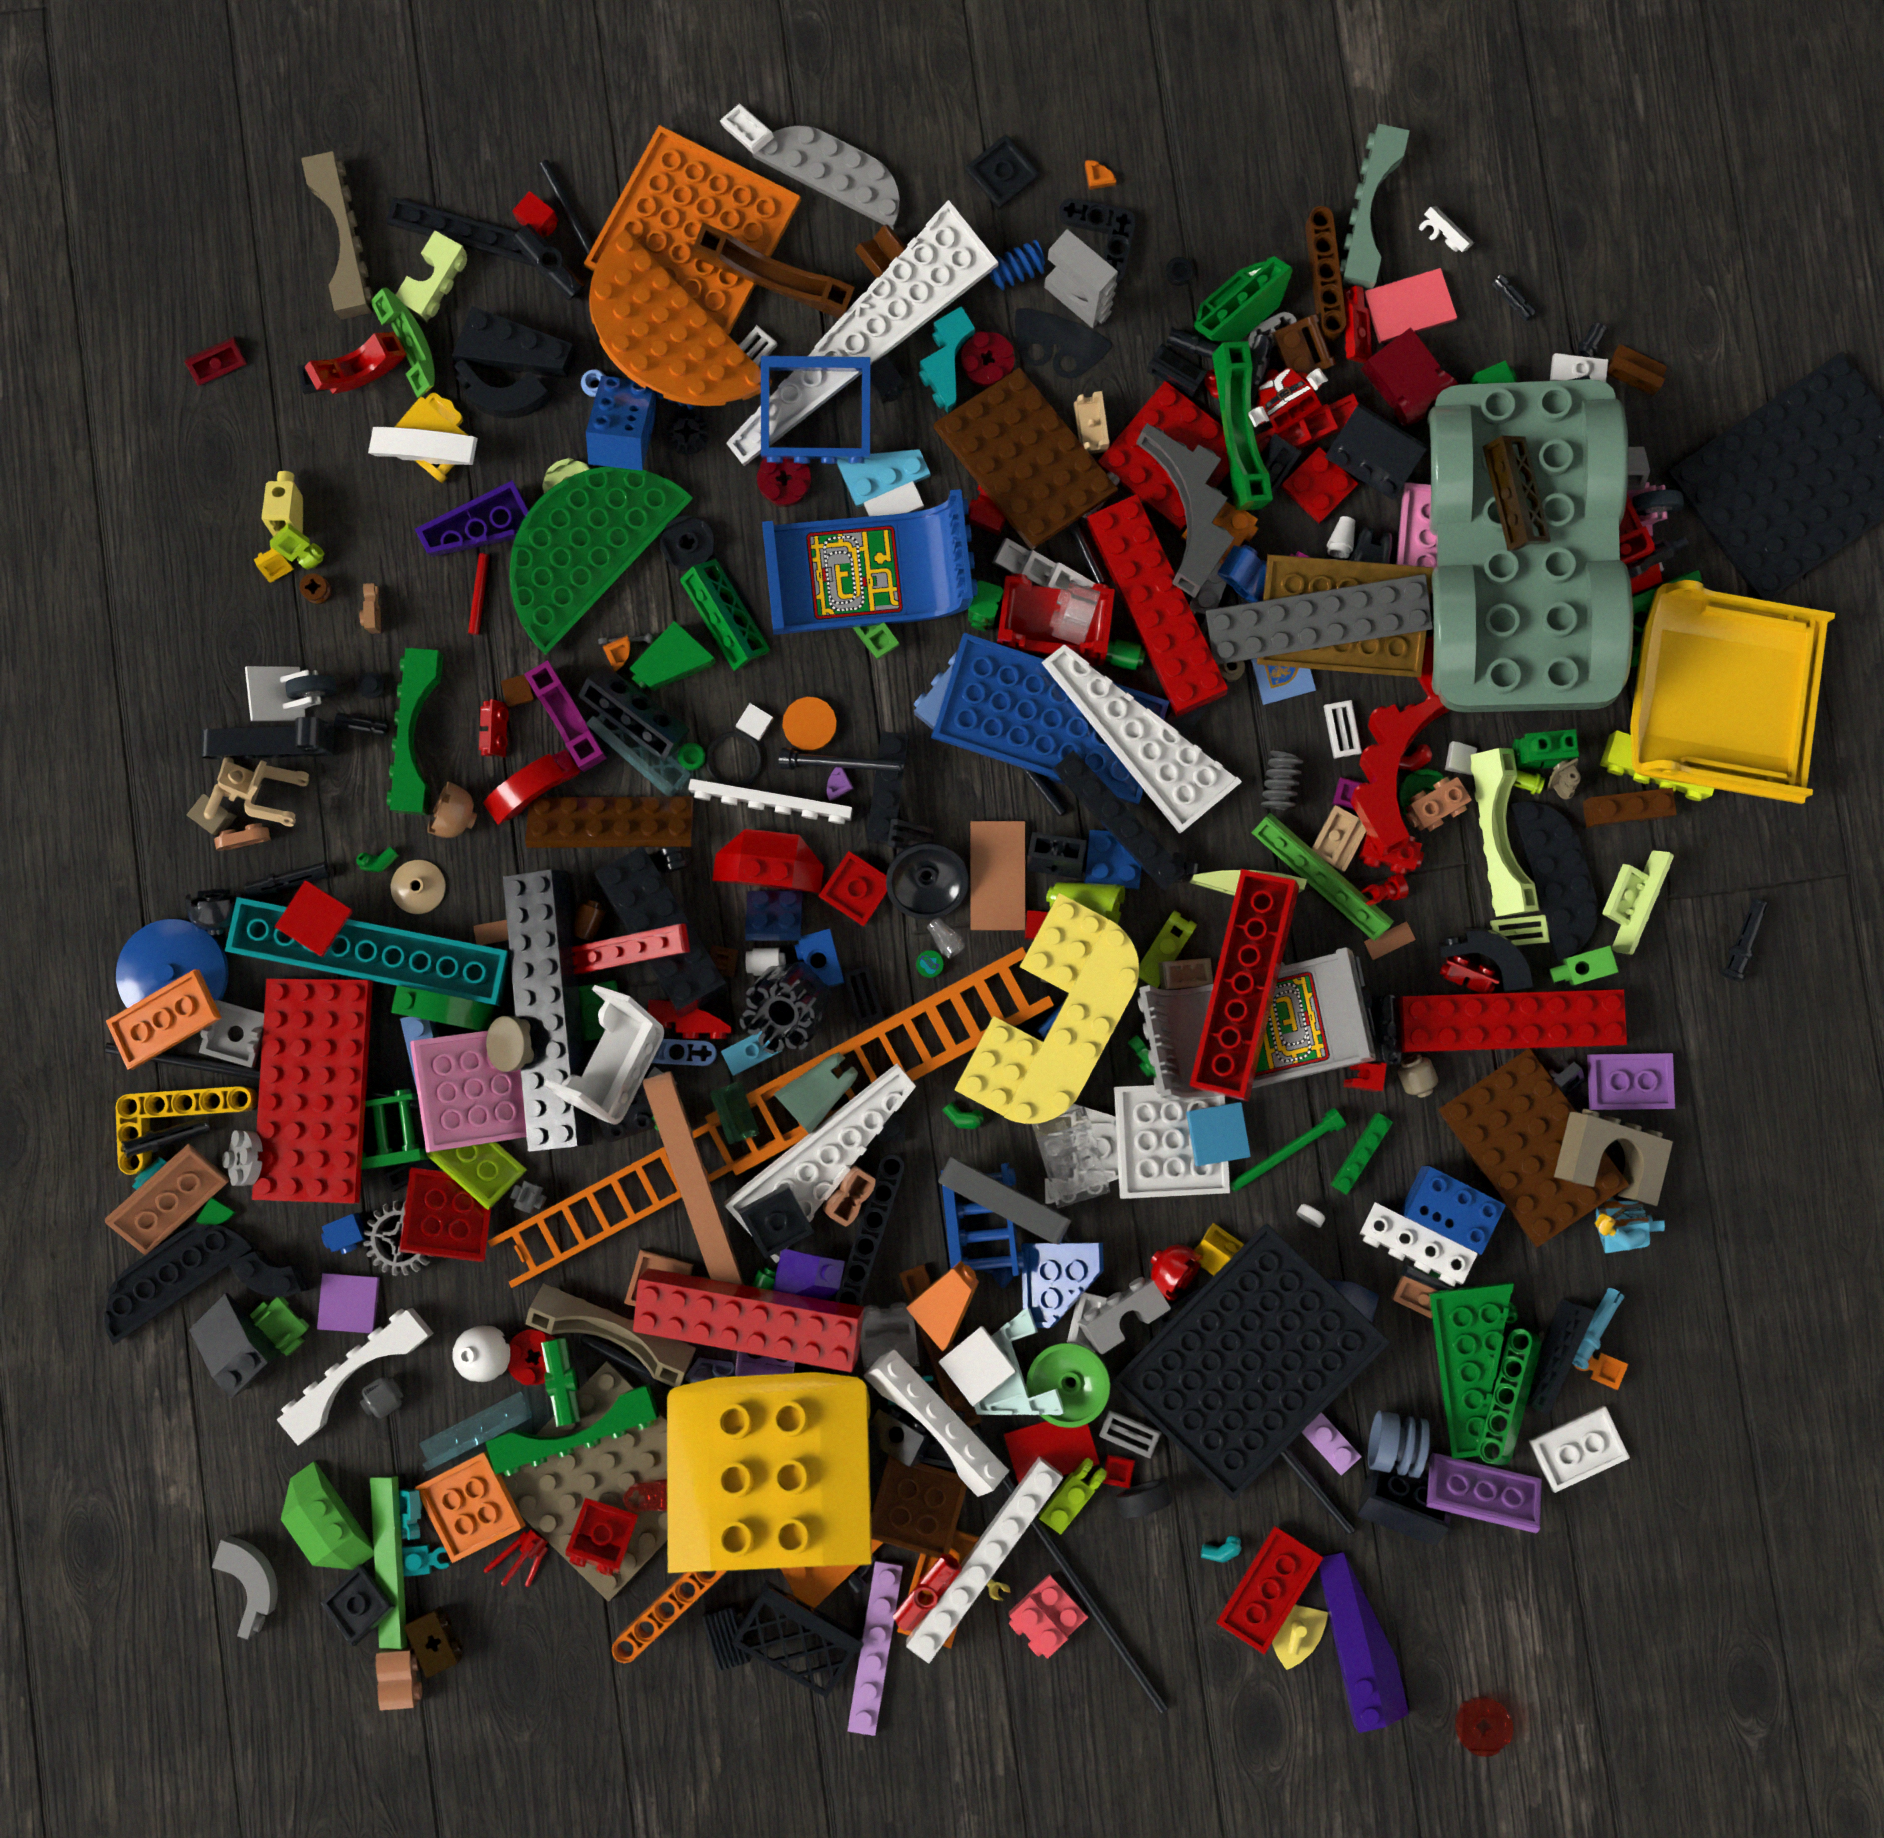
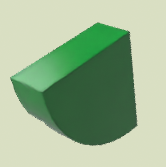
M211 1197L196 1222L204 1225L221 1224L231 1219L236 1211L216 1198Z

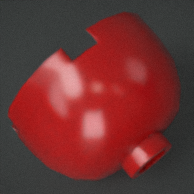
M1180 1244L1171 1245L1164 1251L1159 1249L1150 1261L1153 1264L1151 1280L1155 1282L1163 1296L1173 1301L1179 1296L1175 1292L1179 1288L1185 1290L1193 1280L1201 1266L1197 1260H1203V1256L1186 1245Z

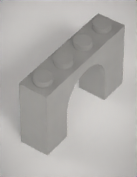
M1066 229L1049 249L1048 260L1056 267L1045 278L1044 288L1089 326L1094 328L1098 322L1103 324L1112 312L1110 308L1114 303L1112 298L1115 295L1114 289L1117 286L1116 278L1118 271Z

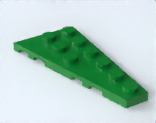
M1512 1281L1428 1292L1452 1459L1480 1456L1479 1445L1487 1419L1489 1404H1491L1494 1379H1496L1504 1338L1503 1332L1509 1312L1508 1306L1514 1287Z

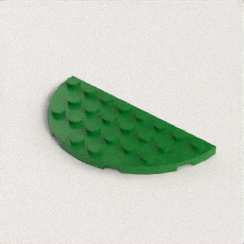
M599 467L566 478L549 489L537 500L525 516L516 534L511 551L509 580L511 595L518 618L528 636L544 655L552 649L662 532L666 525L693 499L692 496L672 481L647 470Z

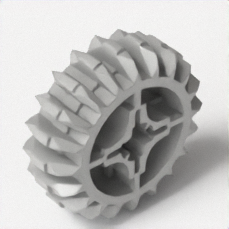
M399 1200L393 1202V1209L389 1204H384V1213L376 1210L374 1216L378 1221L373 1219L367 1221V1224L373 1227V1230L364 1231V1235L371 1236V1240L365 1241L364 1246L372 1245L373 1250L368 1251L367 1256H377L373 1262L374 1266L384 1262L382 1266L383 1272H388L392 1266V1275H398L401 1269L404 1275H409L411 1268L415 1272L421 1270L419 1262L425 1266L430 1262L422 1254H416L411 1259L402 1261L403 1254H406V1252H399L400 1240L397 1241V1237H391L402 1232L405 1202L401 1206ZM401 1215L400 1221L397 1222L396 1228L393 1231H382L385 1224L392 1217ZM382 1240L391 1244L394 1258L387 1254L382 1245Z

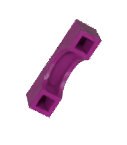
M547 660L525 673V677L556 725L578 767L585 772L607 759L551 663Z

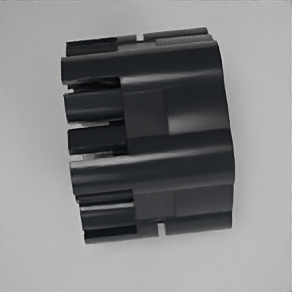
M804 962L770 966L746 992L748 995L746 998L748 1008L740 1018V1025L744 1030L750 1022L753 1023L748 1029V1033L752 1035H757L762 1031L758 1041L761 1046L765 1045L768 1040L770 1041L763 1049L769 1054L781 1051L786 1045L788 1048L795 1050L799 1046V1049L802 1050L825 1024L832 991L812 971L810 966ZM785 1002L789 1003L792 1008L788 1007Z

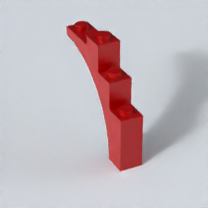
M1435 693L1427 697L1425 702L1406 706L1401 710V713L1396 705L1393 704L1387 708L1386 706H1381L1370 715L1368 727L1378 745L1373 744L1364 749L1359 762L1370 784L1366 782L1357 786L1354 789L1350 803L1381 857L1405 847L1409 839V834L1401 818L1398 806L1396 777L1401 759L1417 734L1433 720L1451 710L1440 702L1439 695Z

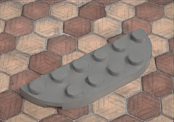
M791 126L773 132L774 138L757 153H752L753 158L883 225L888 224L891 229H894L899 215V193L895 180L880 161L819 129L807 126Z

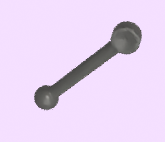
M647 633L645 636L629 637L630 642L646 641L647 643H653L655 636L652 633ZM600 638L598 643L600 646H604L620 638Z

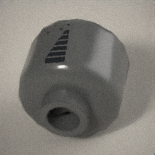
M382 1376L362 1389L364 1399L360 1401V1404L368 1416L373 1413L377 1418H384L401 1406V1398L404 1397V1394L394 1378L388 1379Z

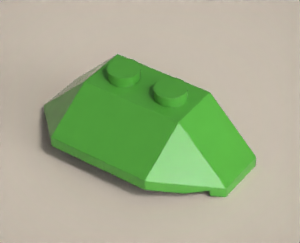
M315 1461L290 1479L281 1521L312 1566L354 1570L359 1564H363L374 1556V1545Z

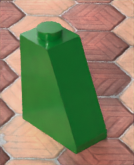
M673 621L629 669L634 674L631 679L639 687L644 689L647 686L651 691H655L714 666L716 661L707 650Z

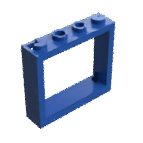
M761 356V457L767 458V463H783V459H794V463L808 464L810 459H821L822 464H837V459H848L849 464H864V459H870V357ZM770 371L862 372V448L770 447Z

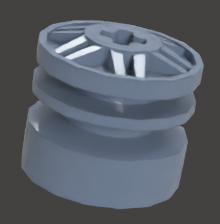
M1381 1410L1377 1411L1372 1423L1368 1445L1369 1468L1390 1472L1396 1461L1399 1475H1406L1408 1471L1410 1477L1419 1478L1429 1453L1430 1430L1428 1420L1418 1418L1415 1422L1414 1417L1407 1416L1402 1427H1400V1417L1398 1414Z

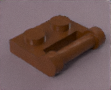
M1318 313L1311 314L1271 333L1285 369L1291 368L1296 373L1310 374L1315 369L1320 368L1323 370L1337 364L1334 356L1330 355L1318 321H1320ZM1307 326L1321 359L1317 363L1313 361L1301 330Z

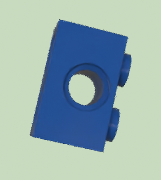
M827 929L801 936L799 944L795 945L798 960H804V963L808 964L812 971L829 987L845 984L831 930ZM816 954H823L826 957V964L820 969L814 968L811 964L812 957Z

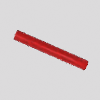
M480 553L478 557L468 633L472 635H479L490 558V555Z

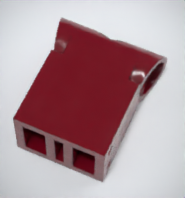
M1411 327L1369 358L1361 368V371L1381 396L1394 409L1395 416L1404 430H1408L1424 417L1428 406L1435 405L1437 396L1443 390L1459 385L1451 375L1440 369V365Z

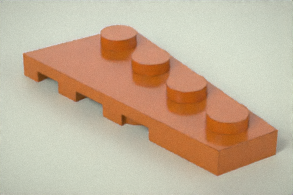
M871 1539L872 1553L883 1542ZM859 1565L780 1569L795 1597L815 1608Z

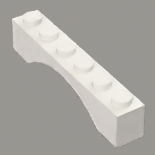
M401 1308L389 1318L392 1322L385 1329H382L380 1326L367 1337L370 1341L363 1347L357 1345L346 1354L348 1358L346 1362L341 1366L338 1363L334 1364L324 1373L327 1378L319 1384L317 1381L313 1382L303 1391L305 1396L297 1402L293 1399L281 1409L284 1414L277 1421L297 1445L306 1442L327 1424L329 1410L337 1392L358 1368L378 1357L410 1353L433 1334L413 1308L406 1311Z
M895 1349L880 1356L863 1375L883 1397L908 1411L935 1436L950 1456L960 1479L978 1497L994 1491L1009 1472L1002 1462Z

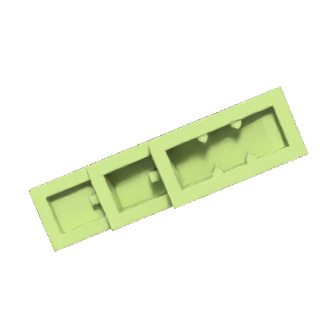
M1241 870L1195 874L1191 877L1190 883L1235 896ZM1249 870L1296 880L1300 886L1298 892L1304 890L1307 881L1304 878L1282 873Z

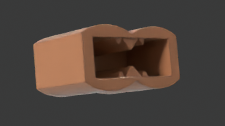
M854 1164L850 1167L849 1173L823 1204V1211L830 1218L845 1227L855 1220L861 1203L870 1196L876 1181L869 1173Z
M412 1646L402 1649L382 1648L376 1653L380 1710L414 1708L418 1703V1699L422 1698V1683L417 1682L416 1671L420 1670V1662Z

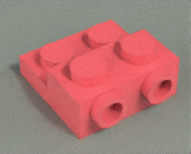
M1050 1574L1009 1611V1617L1012 1619L1009 1625L1019 1636L1024 1632L1031 1640L1028 1643L1031 1650L1038 1657L1043 1654L1047 1659L1088 1618L1086 1613Z

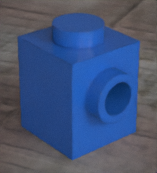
M360 1213L348 1215L322 1226L324 1232L321 1234L322 1241L327 1249L330 1248L331 1252L341 1251L342 1255L358 1249L357 1243L369 1239V1236L364 1235L366 1229Z

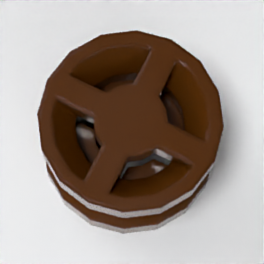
M310 573L300 581V592L311 603L322 604L329 600L332 589L327 580L322 576Z

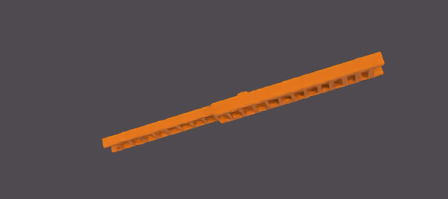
M1019 948L705 1116L708 1123L692 1131L694 1139L710 1132L727 1164L711 1174L705 1168L709 1182L732 1170L737 1176L794 1146L809 1134L799 1123V1127L782 1135L765 1101L773 1098L775 1092L806 1073L828 1056L838 1052L845 1055L855 1050L870 1081L873 1083L877 1080V1077L860 1046L879 1037L893 1065L898 1063L903 1069L885 1033L904 1024L924 1062L905 1072L912 1081H915L978 1046L986 1029L980 1032L960 995L961 992L972 986H975L991 1018L995 1016L1014 1027L1053 1007L1054 1004L1049 996L1029 1006L1009 969L1010 966L1024 959L1026 955L1024 948ZM997 973L1000 974L1019 1012L1006 1019L984 981ZM948 999L953 1003L970 1035V1038L957 1045L935 1007ZM924 1012L927 1013L946 1051L931 1058L911 1020ZM840 1066L834 1069V1072L837 1078L839 1079L843 1072ZM850 1087L845 1093L849 1100H852L855 1094ZM756 1106L761 1110L775 1137L774 1140L759 1148L741 1117V1114ZM840 1108L834 1111L830 1109V1111L827 1113L824 1119L818 1124V1126L822 1124L825 1120H827L830 1116H832L835 1112H837ZM733 1118L751 1150L750 1153L735 1161L730 1156L716 1127ZM665 1147L490 1239L488 1243L490 1247H493L513 1237L517 1244L514 1248L522 1262H526L530 1271L509 1281L511 1288L682 1198ZM658 1158H661L677 1189V1192L662 1200H659L643 1169V1166ZM634 1171L637 1172L653 1205L636 1214L618 1181ZM610 1184L629 1217L612 1227L594 1195L595 1192ZM586 1197L604 1230L586 1240L569 1207ZM561 1210L579 1242L578 1245L561 1253L544 1220ZM535 1224H538L554 1255V1258L539 1266L536 1265L520 1232Z

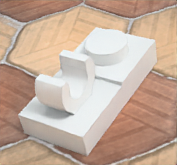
M1436 206L1430 207L1425 213L1430 220L1422 222L1419 229L1423 231L1428 225H1432L1434 233L1429 237L1430 240L1436 239L1442 231L1443 235L1447 237L1445 240L1446 244L1455 252L1458 250L1461 252L1467 251L1474 243Z

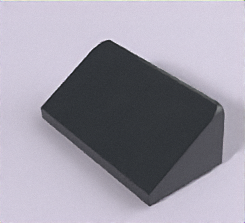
M1277 434L1272 436L1260 454L1263 464L1269 473L1272 495L1302 453V451Z

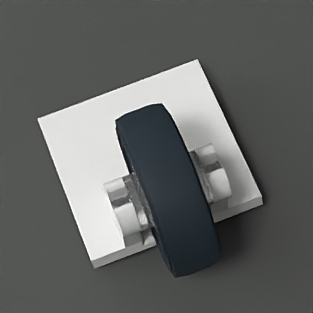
M245 667L251 721H295V718L305 717L304 709L321 704L322 698L336 694L334 677L318 675L317 670H304L300 672V667Z

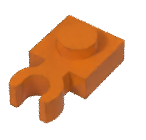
M1600 1353L1598 1360L1594 1359L1592 1355L1588 1361L1589 1367L1587 1369H1581L1574 1365L1576 1369L1581 1371L1592 1370L1593 1373L1590 1379L1618 1390L1628 1364L1603 1353Z

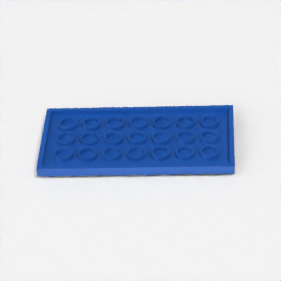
M967 633L962 634L931 738L1058 780L1061 779L1052 769L1074 750L1119 800L1134 805L1140 803L1143 788L1042 664L1044 659ZM1113 683L1125 693L1133 696V699L1143 707L1148 708L1164 720L1169 701Z

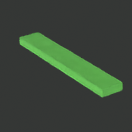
M1269 813L1253 830L1252 834L1297 874L1307 879L1306 882L1373 941H1376L1392 925L1394 921L1376 905H1366L1365 903L1370 901L1274 815Z
M375 1476L370 1478L375 1579L396 1606L378 1624L379 1648L402 1649L407 1647V1633L404 1629L406 1612L398 1476Z

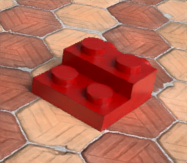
M585 1497L565 1551L566 1556L570 1557L569 1562L579 1567H585L586 1563L597 1566L596 1572L606 1576H612L613 1572L619 1574L639 1515Z

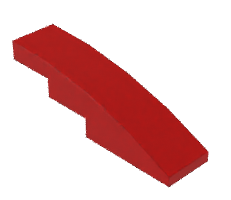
M1353 393L1330 405L1325 404L1279 434L1276 433L1273 427L1255 436L1259 454L1262 453L1274 434L1300 449L1341 431L1359 404L1355 394Z

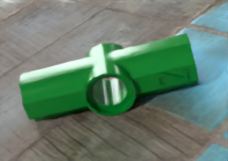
M566 1337L542 1342L546 1366L545 1384L548 1396L552 1399L556 1426L580 1422L581 1416L576 1391H578L577 1377L574 1367H571Z

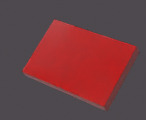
M1045 1420L1004 1433L1018 1483L1021 1482L1039 1456L1060 1471L1062 1475L1075 1472L1086 1458L1093 1461V1466L1100 1464L1088 1423L1079 1427L1067 1428L1054 1425Z

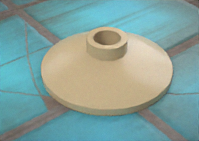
M412 860L403 864L397 869L391 881V894L395 903L404 911L412 914H424L432 911L441 903L445 895L446 883L444 876L438 867L428 861ZM415 881H419L421 885L417 891L412 890V884Z

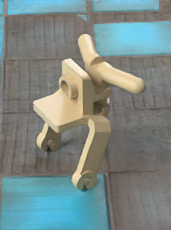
M226 757L223 759L217 778L218 784L214 786L204 811V817L206 819H213L223 796L229 797L228 799L234 801L237 796L245 800V812L249 816L279 822L285 826H294L296 820L294 813L254 805L263 778L307 786L309 774L303 771L295 772L267 766V762L262 760L255 769V772H252L234 764L232 758Z

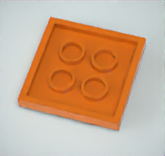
M488 1450L415 1487L416 1490H419L420 1499L452 1563L526 1526L500 1473L495 1474Z

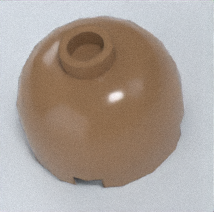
M447 782V787L444 786L433 810L435 821H429L427 832L443 838H455L461 835L466 827L471 829L477 817V813L473 812L474 802L471 795L462 787Z

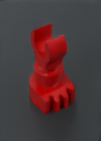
M1396 874L1389 877L1388 881H1385L1384 884L1380 886L1372 884L1364 888L1361 893H1372L1373 899L1365 904L1373 906L1382 899L1395 901L1406 898L1409 889L1403 874Z

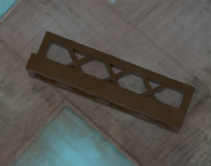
M1502 435L1482 446L1507 550L1517 551L1529 544H1547L1551 542L1526 436ZM1512 445H1517L1519 457L1514 453ZM1519 471L1524 474L1526 483L1521 480ZM1526 497L1531 501L1532 510L1526 503ZM1532 523L1537 527L1539 536H1534Z

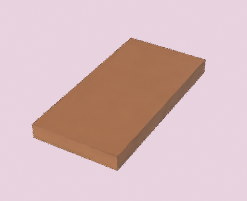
M970 821V931H1025V821Z
M188 1143L105 1218V1223L141 1253L147 1255L229 1182V1178Z

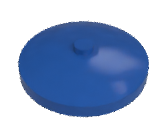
M179 919L156 921L138 930L124 945L116 967L118 992L123 1003L128 1008L190 971L200 969L214 1002L215 1000L221 1001L228 983L227 958L218 940L213 935L208 934L207 930L199 929L192 922Z

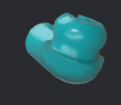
M1231 1535L1227 1537L1226 1543L1221 1547L1203 1544L1201 1558L1222 1563L1227 1562L1240 1554L1242 1549L1240 1546L1241 1540L1239 1537Z

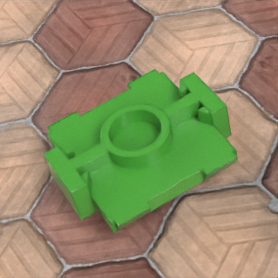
M281 1296L271 1303L268 1301L263 1302L249 1316L255 1322L254 1325L258 1326L275 1344L276 1349L278 1348L288 1356L304 1342L301 1336L308 1330L309 1325L303 1318L299 1319L287 1306L289 1303Z

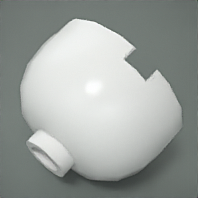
M484 1325L464 1331L457 1338L453 1348L452 1359L455 1368L464 1378L470 1381L487 1382L494 1380L498 1375L506 1371L510 1361V1346L505 1343L502 1337L505 1335L493 1326Z

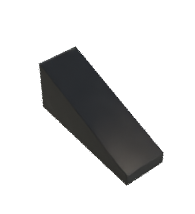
M431 1159L410 1162L385 1174L383 1179L390 1193L408 1184L411 1167L435 1170L439 1166Z

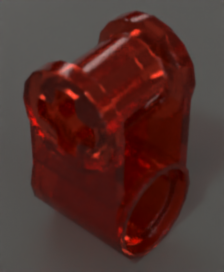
M667 1479L631 1485L624 1494L623 1501L625 1506L632 1512L668 1511ZM635 1490L639 1491V1495L644 1496L640 1504H636V1501L630 1498L635 1493Z

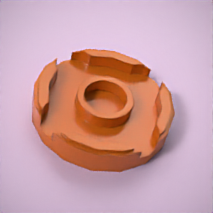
M804 697L797 699L788 706L783 716L782 726L786 738L793 746L802 751L813 752L823 749L833 739L836 733L837 721L834 711L827 702L816 697Z

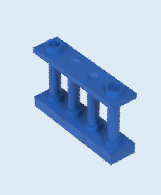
M1009 1163L1001 1164L1002 1172L987 1174L1010 1187L1016 1185L1015 1169H1010ZM942 1185L951 1268L959 1261H962L964 1265H968L973 1270L1012 1267L1013 1276L1020 1275L1021 1269L1025 1268L1024 1253L1018 1250L1016 1224L1007 1219L1008 1228L966 1232L965 1229L961 1230L960 1218H964V1215L992 1213L993 1211L978 1203L963 1204V1202H958L957 1192ZM1009 1239L1011 1256L971 1260L968 1257H964L963 1246H967V1243Z

